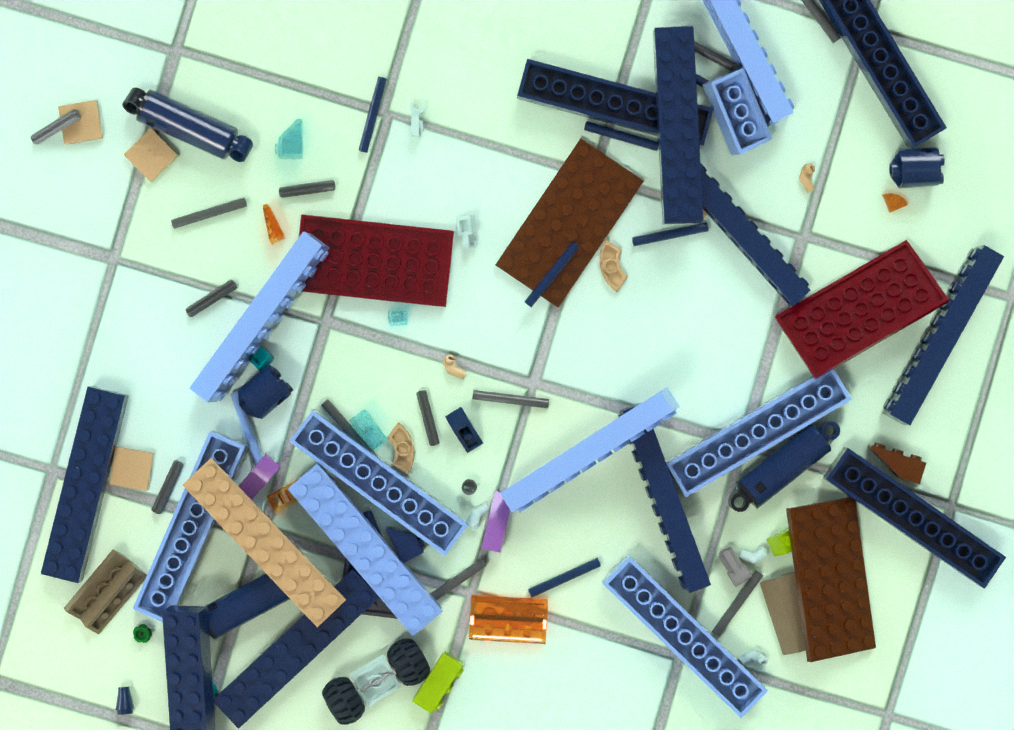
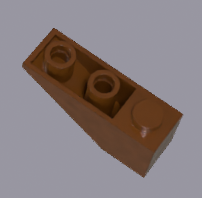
M876 442L874 446L868 444L867 447L897 478L920 485L926 462L921 461L922 457L913 454L907 457L903 455L904 451L895 448L889 451L885 449V445Z

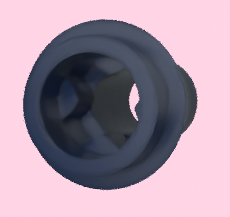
M119 687L115 708L117 715L133 714V709L135 708L130 687Z

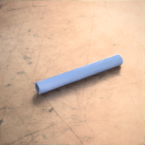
M234 392L230 395L254 465H256L262 458L249 417L239 406L238 392Z

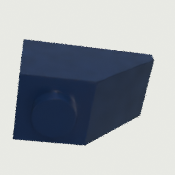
M462 407L445 416L467 453L483 444Z
M392 526L386 528L403 563L424 553L423 548L426 546L420 537L417 538L414 533Z

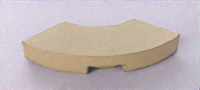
M605 240L600 252V269L607 284L614 291L618 292L628 277L622 271L619 264V256L622 250Z
M398 422L387 437L395 449V458L392 465L408 475L414 462V445L408 431Z

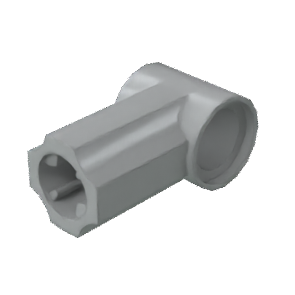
M731 546L717 554L728 571L727 574L735 587L752 578L749 570L740 561Z

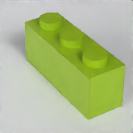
M443 651L413 697L412 702L431 714L434 710L438 711L443 704L442 697L444 694L448 695L454 686L451 683L455 677L459 679L463 673V662L448 652Z

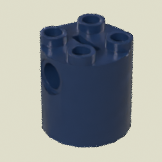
M936 147L897 150L889 164L890 177L900 189L943 184L944 175L941 173V166H944L945 163L944 155L940 154L939 149Z
M266 365L237 390L239 406L248 416L263 419L294 391L287 381L285 382L283 379H280L281 373L275 367L273 368L272 365Z

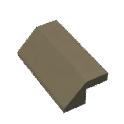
M112 549L66 604L64 610L80 619L86 628L100 634L143 583L147 574L126 556Z
M795 571L786 573L778 578L760 582L782 654L788 655L805 651Z

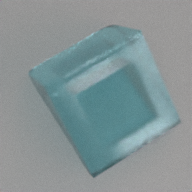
M388 311L389 325H408V311Z

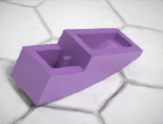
M265 453L239 484V487L253 500L281 465Z
M495 491L481 548L500 553L510 509L501 496V492Z

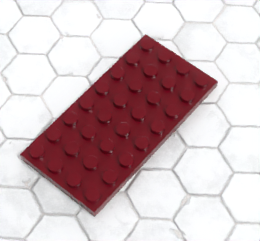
M301 214L299 237L304 231L312 234L329 247L327 251L329 252L328 256L323 262L320 261L316 266L317 271L312 277L307 278L304 282L306 286L301 292L446 307L454 231Z
M905 240L800 301L795 306L776 315L775 320L816 380L949 302V299L910 243Z

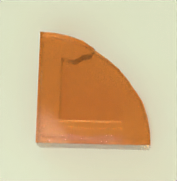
M894 193L882 195L889 213L908 205L906 200L900 195Z

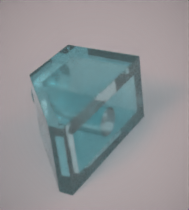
M296 119L278 138V143H275V155H278L279 159H303L302 119Z
M366 409L349 420L372 450H375L388 440Z

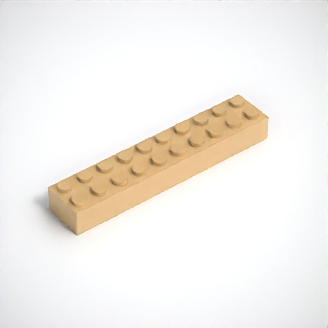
M212 458L183 484V487L316 627L322 624L346 601V598Z

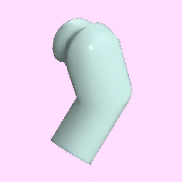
M486 503L470 511L467 523L472 530H477L480 527V517L490 512Z
M761 546L753 553L741 549L738 558L755 564L766 559L767 549Z
M751 649L739 656L742 665L751 660L762 666L768 662L767 655L756 649Z

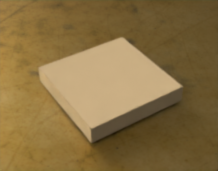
M97 100L58 106L60 117L73 109L78 110L81 114L79 120L62 130L65 145L104 139Z
M152 128L123 154L151 183L178 157Z
M116 446L109 485L148 491L154 453Z

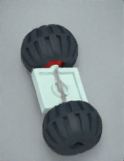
M413 639L398 640L389 648L387 657L392 667H390L386 657L381 655L351 673L350 675L357 688L354 687L347 677L332 679L325 685L322 690V696L339 724L348 725L362 717L365 712V705L360 695L369 707L399 689L401 686L395 674L406 686L420 684L427 678L430 673V666L423 652Z

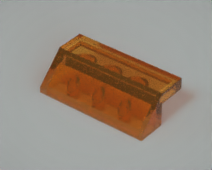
M471 595L469 640L546 644L548 599Z

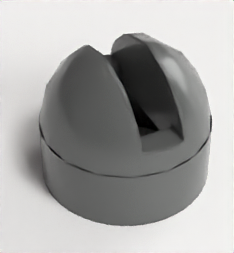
M471 479L465 480L462 483V492L466 495H473L477 490L476 482ZM464 486L474 488V490L464 489Z

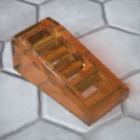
M264 204L262 206L269 242L271 245H275L286 239L271 207L268 204Z
M297 480L267 495L275 513L297 502V499L293 498L288 490ZM283 491L285 492L286 496H287L288 499H289L288 502L286 501L284 495L282 494ZM276 495L279 496V498H280V500H281V502H282V505H281V506L279 505V503H278V501H277V499H276V497H275Z

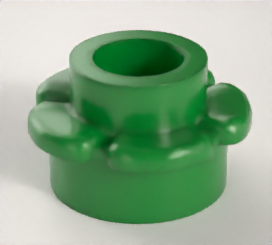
M145 624L135 627L133 630L135 641L139 643L148 642L152 636L151 629Z

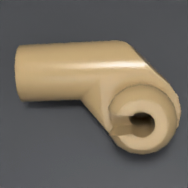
M813 164L804 165L799 175V181L807 193L815 189L811 182L812 174L815 172Z
M451 354L447 355L443 359L446 372L449 375L464 379L467 370L458 368L455 357Z

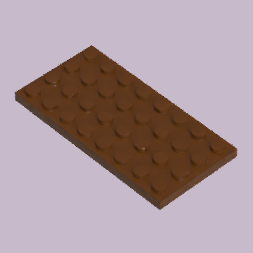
M580 138L495 266L533 291L572 242L580 247L579 250L541 295L542 298L559 308L644 181Z
M851 497L786 508L807 662L820 661L876 648L856 501Z

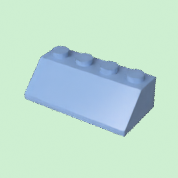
M744 68L702 84L711 108H714L713 113L731 155H740L772 140Z

